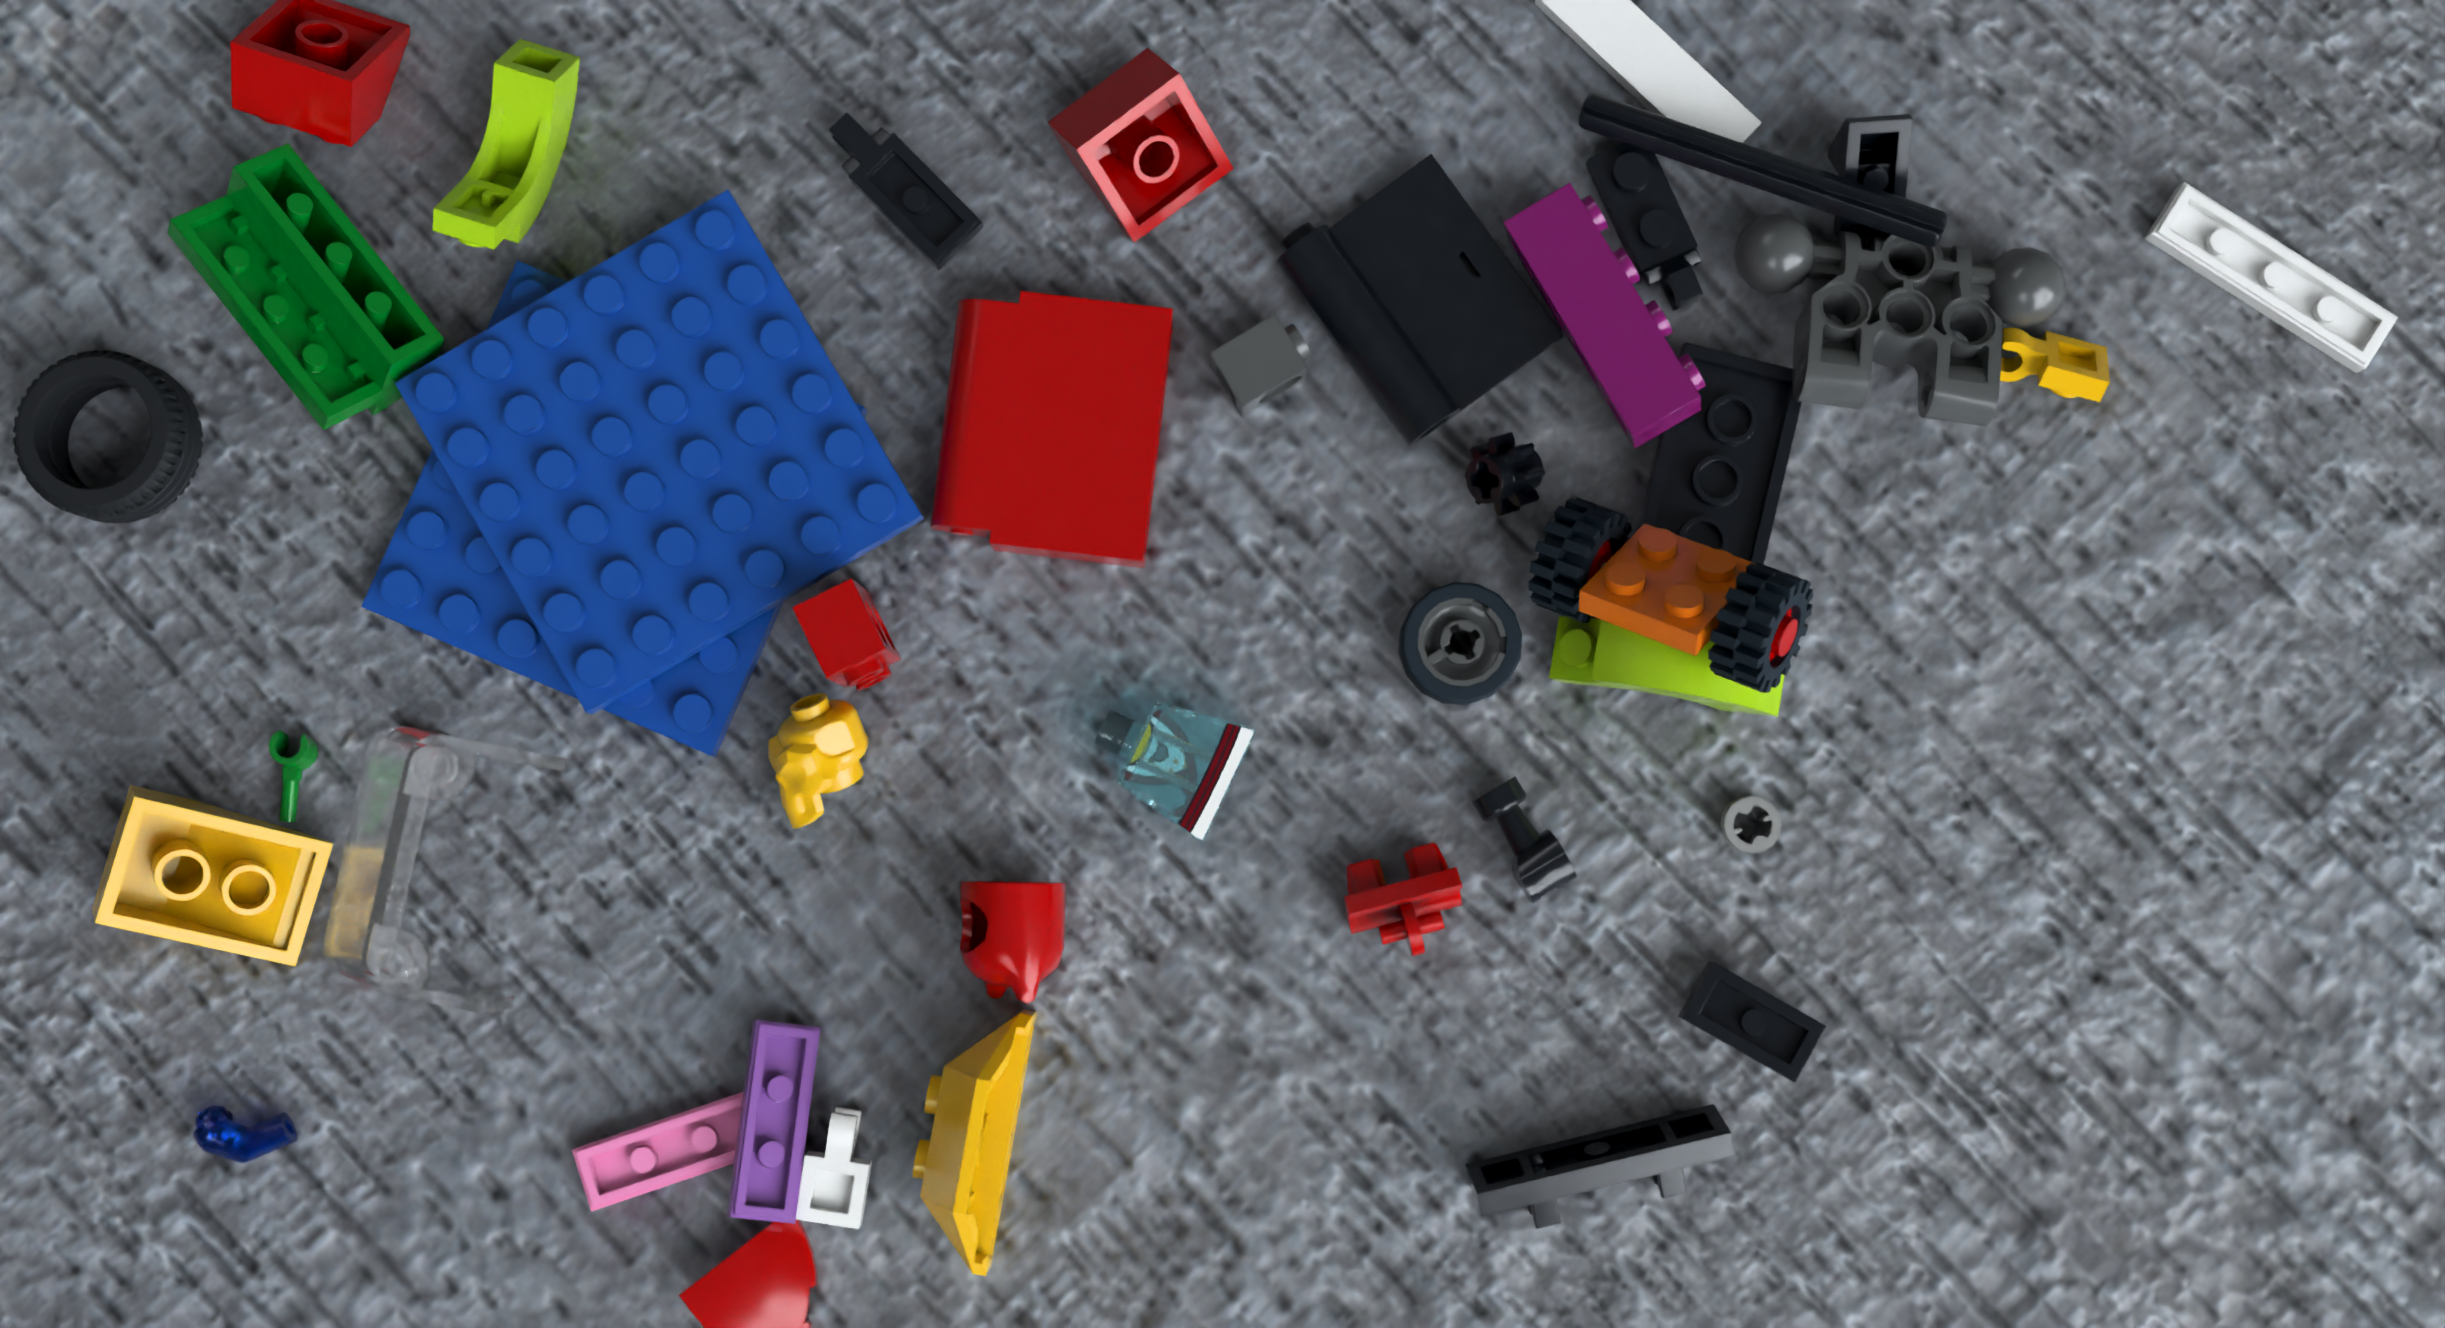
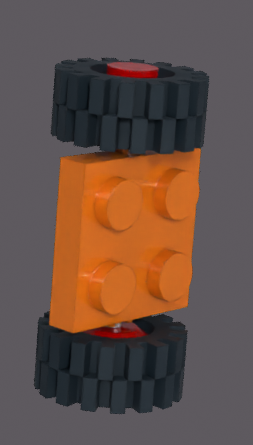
M1578 497L1566 500L1565 507L1559 506L1555 510V522L1548 520L1543 529L1546 537L1543 542L1538 540L1534 550L1539 553L1538 559L1531 562L1529 571L1535 574L1528 582L1529 590L1533 592L1530 598L1532 602L1537 603V606L1583 623L1590 622L1591 617L1594 619L1598 618L1694 656L1709 641L1714 642L1715 644L1708 651V659L1712 661L1709 665L1710 670L1718 676L1759 692H1770L1771 687L1776 688L1780 684L1781 674L1786 675L1791 668V657H1797L1801 648L1798 645L1801 636H1805L1808 625L1805 624V619L1812 612L1813 605L1809 604L1813 597V589L1809 588L1811 583L1808 580L1758 562H1750L1734 556L1725 550L1714 549L1678 536L1667 529L1656 528L1645 523L1629 538L1627 536L1632 531L1631 523L1627 522L1628 517L1625 514Z

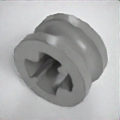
M1755 796L1739 797L1730 802L1722 812L1720 821L1722 836L1728 845L1738 851L1752 854L1764 852L1772 847L1780 836L1782 826L1780 814L1774 805L1764 798ZM1754 806L1763 812L1764 815L1759 818V821H1767V829L1763 836L1752 835L1748 843H1745L1737 836L1738 833L1742 832V829L1734 828V819L1737 814H1749Z

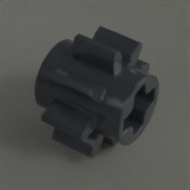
M1512 432L1490 437L1488 443L1474 446L1470 449L1474 459L1467 467L1465 478L1467 487L1471 495L1476 499L1477 505L1494 503L1497 516H1502L1520 510V507L1539 500L1540 497L1535 489L1540 485L1543 475H1545V470L1543 469L1540 456L1534 450L1533 443L1515 446L1514 435Z

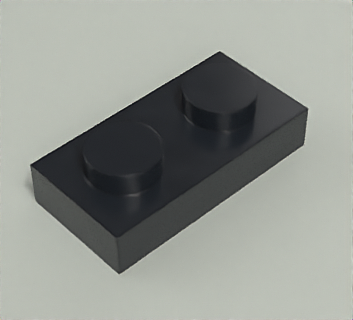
M1708 961L1678 1015L1679 1018L1795 1083L1826 1028L1824 1024L1712 961Z

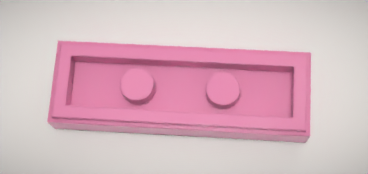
M743 1092L572 1149L591 1212L734 1164Z

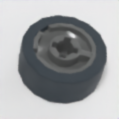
M1453 582L1430 590L1413 605L1400 629L1398 654L1406 676L1422 694L1442 704L1468 705L1492 696L1511 679L1521 659L1522 632L1515 612L1499 594L1479 584ZM1460 632L1470 638L1472 643L1471 650L1466 656L1455 652L1451 654L1448 651L1447 646L1450 644L1452 634Z

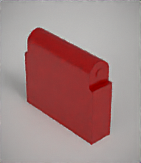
M1020 291L1019 303L986 299H962L958 301L930 527L957 535L989 537V544L994 551L1144 568L1173 332V308Z

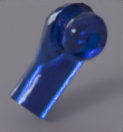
M215 1105L200 1111L195 1120L197 1128L194 1131V1138L201 1149L238 1163L250 1162L297 1140L295 1125L290 1116L285 1112L247 1127L233 1122V1114L227 1111L225 1107Z

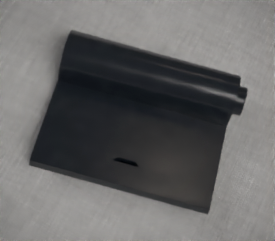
M1432 154L1329 228L1328 225H1323L1315 229L1308 222L1295 229L1280 243L1284 253L1278 258L1277 264L1408 446L1428 436L1564 338L1558 327Z

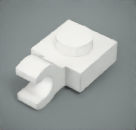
M836 1107L835 1112H832L830 1117L825 1153L808 1150L805 1154L796 1213L797 1220L859 1229L862 1225L872 1160L853 1157L862 1110Z

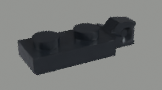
M847 112L829 129L833 134L832 138L850 156L841 166L849 175L850 181L938 270L983 228V223L894 132L890 135L881 127L871 137Z
M1622 143L1589 158L1586 163L1587 170L1624 250L1633 262L1639 276H1643L1648 286L1657 282L1661 283L1673 311L1698 301L1697 299L1703 295V292L1692 268L1702 262L1696 249L1698 245L1656 154Z

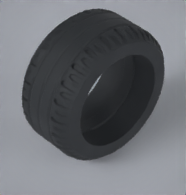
M110 350L86 351L77 353V355L67 356L64 359L58 360L56 365H50L47 370L39 374L40 378L34 379L32 381L33 384L26 389L27 394L25 397L22 396L21 404L17 408L19 412L18 417L14 418L15 427H13V432L16 436L13 438L14 451L18 455L17 462L22 473L26 476V480L42 498L53 506L68 513L98 522L130 523L146 519L158 514L160 510L168 508L170 504L177 500L176 497L178 495H182L185 492L184 490L190 485V478H194L196 469L200 464L198 463V458H201V450L203 448L201 421L198 419L199 414L189 394L180 383L165 371L125 353ZM116 388H134L144 400L151 419V439L145 457L140 465L122 481L105 488L89 489L78 478L70 462L68 439L71 426L84 405L97 395Z

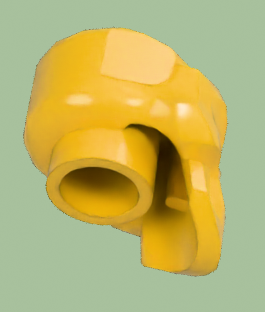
M825 693L812 694L793 703L790 707L792 714L781 724L777 735L768 741V758L776 772L775 779L779 784L782 806L793 829L811 824L824 814L820 793H832L845 789L856 783L864 775L859 759L865 754L869 742L858 712L852 703L841 699L828 700Z

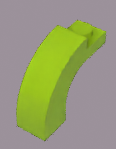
M519 39L494 62L490 114L481 147L465 177L433 208L432 231L457 238L459 242L467 246L486 247L493 250L504 239L519 243L533 225L548 196L567 142L576 99L580 57Z
M1559 616L1549 678L1564 683L1660 694L1697 702L1723 711L1778 717L1785 675L1781 674L1780 684L1776 688L1771 687L1770 692H1759L1718 676L1710 670L1709 665L1712 661L1708 659V651L1715 644L1714 642L1709 641L1694 656L1600 619H1591L1590 622L1583 623L1566 616Z

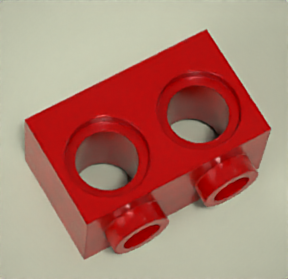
M852 578L792 607L826 678L843 687L855 685L857 691L871 687L891 676L892 673L888 666L901 660L869 592Z

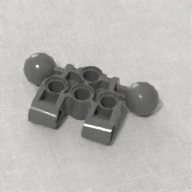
M1781 213L1762 215L1748 224L1739 234L1734 251L1738 274L1751 288L1767 294L1786 293L1801 284L1807 277L1828 280L1826 285L1811 295L1795 322L1792 383L1795 401L1860 409L1863 407L1869 391L1872 361L1886 367L1909 364L1915 368L1918 375V411L1920 417L1979 426H1987L1991 422L1999 398L2002 322L2017 328L2036 326L2052 317L2059 309L2066 288L2062 267L2048 253L2031 247L2014 248L1996 258L1992 264L1973 262L1971 251L1967 247L1953 246L1949 248L1941 247L1939 244L1935 247H1927L1892 234L1889 237L1878 235L1867 237L1860 236L1855 232L1841 231L1835 243L1813 240L1810 231L1798 219ZM1891 265L1901 268L1908 276L1899 274ZM1825 313L1836 315L1842 320L1844 325L1832 322ZM1888 321L1899 324L1906 333L1896 331ZM1952 330L1963 334L1969 342L1959 339Z

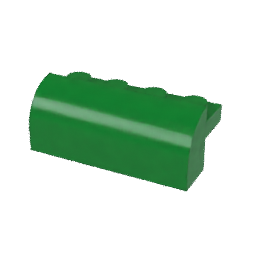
M289 143L233 166L225 196L170 219L167 234L323 430L365 409H368L372 415H375L389 407L402 397L395 382L437 358L444 341L443 336Z

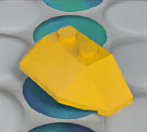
M1024 1009L946 1064L943 1068L942 1076L931 1075L928 1085L924 1113L935 1115L931 1139L919 1140L912 1177L923 1179L920 1198L972 1274L986 1276L992 1263L1037 1014L1036 1011Z

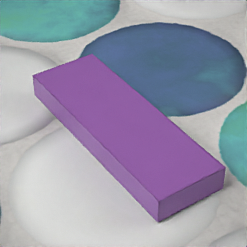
M762 1020L753 1021L727 1217L795 1224L820 1027Z

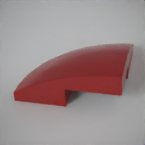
M796 1219L795 1224L772 1222L679 1295L704 1328L811 1327L812 1322L809 1319L806 1320L809 1307L810 1289L817 1285V1271L813 1250L801 1221Z

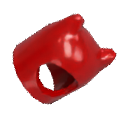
M960 881L962 936L959 949L964 965L975 977L984 981L985 990L989 997L998 999L1004 996L1007 988H1012L1017 1000L1028 1004L1034 1001L1039 982L1044 980L1059 966L1064 950L1066 883Z

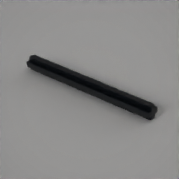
M1590 93L1587 96L1579 114V126L1582 129L1927 247H1935L1938 244L1947 224L1948 215L1944 211L1596 93Z

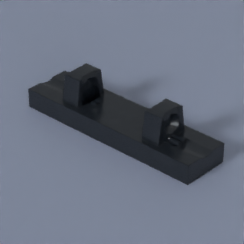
M1711 1104L1465 1165L1470 1187L1482 1217L1528 1206L1529 1213L1533 1216L1535 1227L1539 1229L1561 1223L1558 1198L1652 1176L1654 1184H1657L1662 1198L1687 1192L1683 1168L1735 1156L1731 1131L1715 1105Z

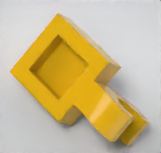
M2004 328L2002 331V349L2014 351L2018 355L2013 358L2001 357L2000 381L2014 382L2028 375H2037L2038 386L2048 388L2059 396L2066 398L2082 397L2096 402L2101 401L2110 383L2107 347L2045 331L2042 339L2034 338L2017 328Z

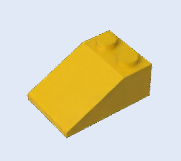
M130 785L92 906L94 921L96 924L296 966L333 843L332 841L197 800Z

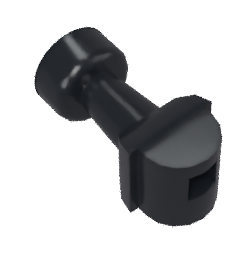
M1515 776L1472 803L1483 821L1489 822L1495 818L1497 819L1514 854L1512 871L1515 880L1530 902L1535 903L1541 899V896L1554 888H1560L1575 879L1577 875L1564 849L1552 832L1547 829L1539 834L1518 804L1526 799V793Z

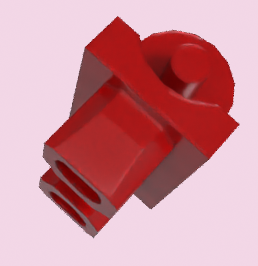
M1436 843L1414 847L1404 853V862L1409 880L1386 885L1379 859H1368L1349 864L1346 867L1348 895L1344 896V902L1351 934L1378 927L1382 945L1406 939L1412 957L1425 953L1422 935L1445 929L1440 911L1462 905L1460 894L1462 883L1457 867L1448 869L1447 863Z

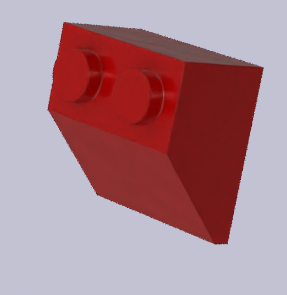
M277 0L230 41L232 108L257 116L270 124L285 125L318 136L321 140L328 143L352 147L382 115L410 37V25L334 0Z
M1146 48L1047 122L1077 171L1134 243L1234 169L1180 73L1149 48Z

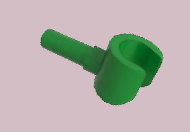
M279 730L272 735L269 742V752L272 758L283 765L279 821L296 822L302 770L309 768L316 761L318 748L312 738L302 733L299 752L295 756L287 758L289 738L285 732Z

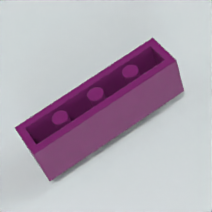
M1569 182L1503 222L1510 244L1634 449L1701 411V396L1698 391L1706 385L1698 368L1687 353L1677 358L1665 338L1673 333L1666 316L1655 300L1646 305L1643 303L1633 286L1634 283L1640 281V276L1626 251L1620 247L1612 252L1601 232L1607 229L1608 225L1591 195L1580 200Z

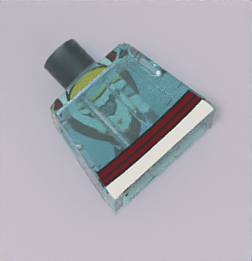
M1156 701L1145 725L1110 710L1094 744L1127 759L1117 781L1120 786L1193 838L1204 842L1256 731L1247 726Z

